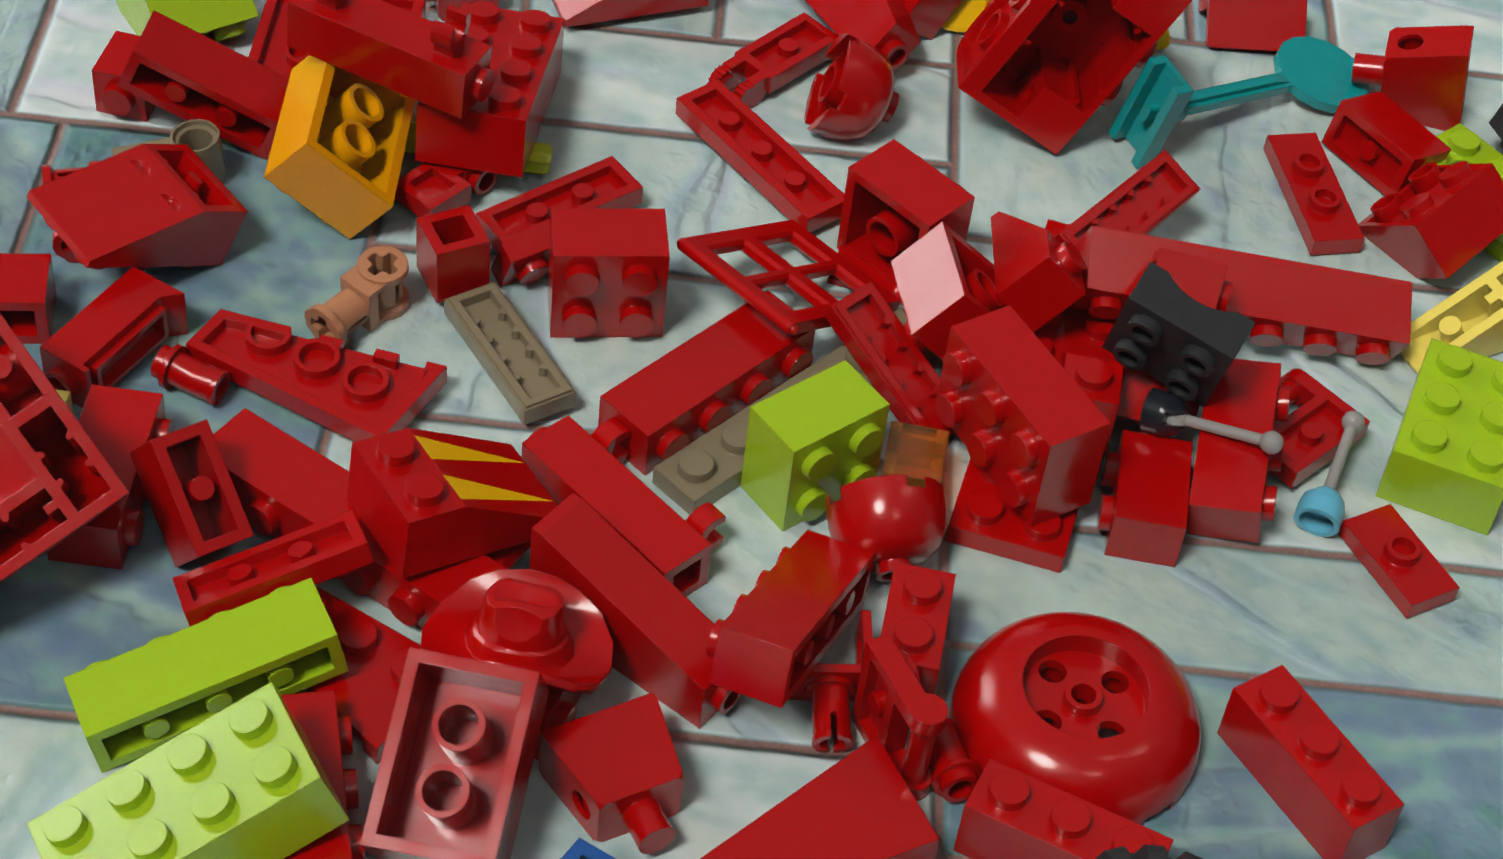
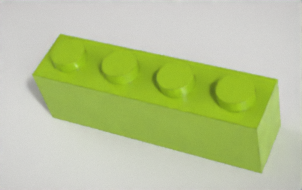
M308 578L291 586L277 588L269 595L232 610L218 612L205 621L170 635L156 637L143 646L111 659L94 662L85 669L63 679L87 743L101 772L104 773L146 755L270 682L273 683L280 695L294 694L349 671L336 630L312 578Z

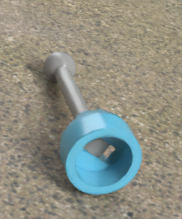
M1349 411L1342 418L1344 432L1324 486L1307 490L1300 498L1293 516L1295 523L1310 534L1330 537L1336 535L1341 527L1345 515V502L1335 488L1355 433L1360 432L1365 425V419L1358 411Z

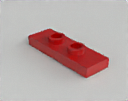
M1316 132L1267 135L1263 147L1309 254L1323 255L1360 252L1365 238Z
M1164 150L1061 231L1055 239L1060 244L1067 241L1076 249V245L1092 225L1148 235L1194 198L1201 188L1171 155Z
M872 281L832 304L822 313L877 392L890 404L889 409L921 454L955 433L951 427H946L941 422L935 408V398L938 395L940 377L921 350L910 340L904 326Z

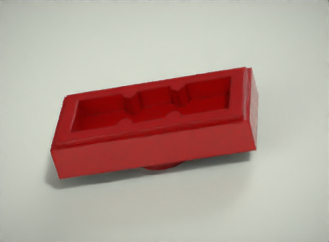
M1391 504L1342 522L1338 533L1339 536L1406 619L1455 600L1460 587Z

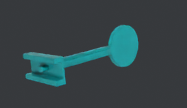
M1310 36L1293 37L1281 44L1273 59L1275 70L1273 74L1195 91L1165 55L1150 57L1147 60L1108 133L1113 139L1126 137L1136 150L1131 162L1136 168H1141L1158 155L1176 122L1184 120L1187 115L1286 93L1294 95L1297 99L1315 109L1335 113L1341 100L1366 95L1369 91V86L1367 84L1351 82L1354 59L1347 52L1328 41Z

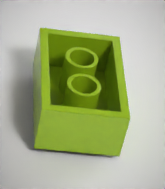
M1431 338L1408 399L1375 495L1376 497L1488 535L1503 501V362Z

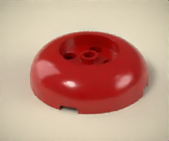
M1050 612L1033 615L1015 621L992 634L972 653L959 673L949 707V719L956 723L957 732L969 759H973L979 764L981 773L991 758L1140 825L1143 824L1145 819L1159 813L1164 808L1168 807L1171 809L1179 801L1192 780L1200 754L1201 721L1198 705L1188 681L1177 664L1163 649L1144 634L1118 621L1089 613ZM1041 717L1050 718L1049 723H1047ZM1104 728L1113 729L1120 733L1107 738L1099 737L1100 730Z

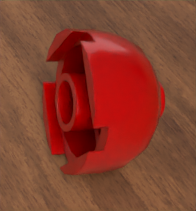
M843 33L836 38L824 58L833 62L824 75L820 73L815 75L806 103L804 121L810 125L807 128L809 131L829 139L845 142L859 140L870 134L878 127L881 121L889 122L897 109L899 94L894 92L895 76L893 68L883 52L860 38Z
M907 474L869 477L840 487V500L834 501L830 495L825 498L830 537L868 551L876 552L871 573H876V579L882 582H891L895 562L914 566L926 563L940 549L946 533V505L943 485L934 478L924 476L926 488L909 486Z

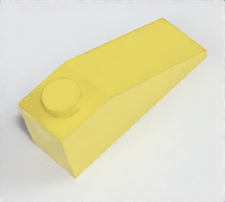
M1503 261L1411 322L1410 345L1399 354L1417 375L1431 338L1462 347L1486 357L1503 351Z

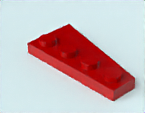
M220 309L186 343L188 355L221 370L229 371L232 382L355 442L405 429L447 383V366L427 361L425 367L421 368L401 363L400 354L376 349L374 355L365 354L344 348V340L322 334L320 338L312 339L294 336L290 326Z
M315 585L338 635L349 671L307 689L310 692L335 690L337 716L350 715L352 733L362 742L363 751L378 765L381 761L409 647L420 649V645Z

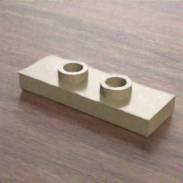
M496 282L444 299V314L524 425L576 406V391Z

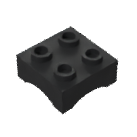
M1150 262L1128 297L1102 348L1111 352L1114 358L1126 368L1135 371L1141 370L1162 382L1172 395L1182 400L1194 401L1203 407L1235 359L1255 322L1238 312L1220 311L1197 302L1174 282L1168 271Z

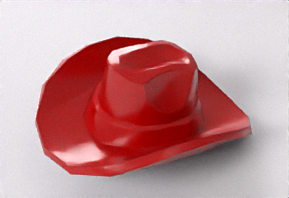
M503 569L470 579L442 600L422 628L420 649L538 671L541 673L549 689L576 692L596 690L609 676L612 667L613 640L603 614L579 588L561 577L537 570Z

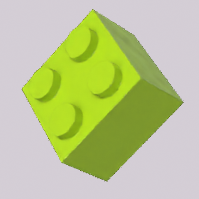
M844 360L750 406L740 487L782 532L803 521L810 522L817 519L826 511L825 498L828 495L834 501H838L841 499L840 487L854 481L877 476L890 404Z

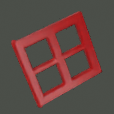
M793 219L685 237L677 241V248L788 335L831 327L822 313L838 300L811 279L833 275L853 291L872 281L893 312L900 305L896 296ZM789 242L816 263L794 267L767 246ZM742 251L768 272L744 276L718 255ZM786 285L813 307L790 312L762 289Z

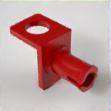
M861 610L854 635L855 664L817 663L788 699L812 701V747L816 751L827 753V740L831 739V729L833 731V753L846 751L853 746L849 701H855L866 641L873 639L871 610Z

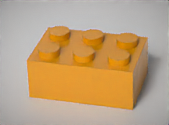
M310 55L307 56L291 70L264 178L273 183L281 192L288 194L317 215L321 221L332 226L348 239H351L393 207L415 99Z

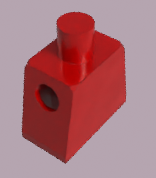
M1474 26L1396 27L1389 32L1385 56L1355 53L1351 82L1381 86L1383 94L1420 124L1446 131L1461 123Z
M654 692L540 732L539 772L592 840L605 842L630 832L639 851L643 854L656 853L673 841L675 831L668 818L673 817L680 811L684 778L659 701Z

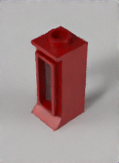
M133 266L39 347L43 373L55 389L70 391L72 402L83 408L92 384L113 387L168 337L188 334L185 293Z

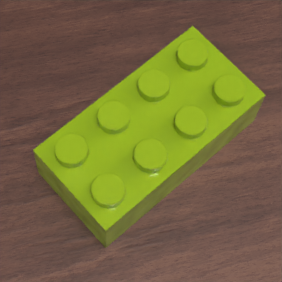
M270 682L28 822L27 825L41 859H284L350 819L300 723L273 683Z

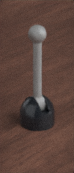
M1152 388L1149 391L1141 411V432L1156 437L1170 438L1178 435L1187 426L1259 445L1267 454L1278 453L1284 444L1282 436L1276 431H1267L1261 434L1189 415L1188 408L1182 399L1172 395L1169 391Z

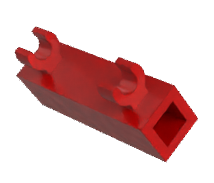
M290 0L288 2L287 46L462 119L477 101L483 102L488 97L495 77L494 72L490 70L492 46L467 36L471 14L453 5L447 7L445 23L437 20L434 22L382 0Z
M568 415L549 427H542L536 430L527 440L522 442L521 458L557 505L562 503L572 493L581 497L685 597L707 584L710 552L723 542V536L714 528L724 523L726 516L710 502L696 508L686 521L622 464L629 456V451L619 442L628 438L631 431L614 417L604 421L590 435Z

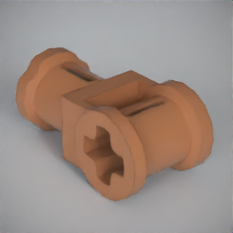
M384 245L365 250L359 256L357 265L340 277L341 291L323 305H312L305 311L306 325L314 338H320L322 334L342 339L345 345L347 344V336L358 327L363 326L371 332L384 321L401 317L408 310L410 303L408 289L403 285V280L407 277L409 270L406 255L397 248Z

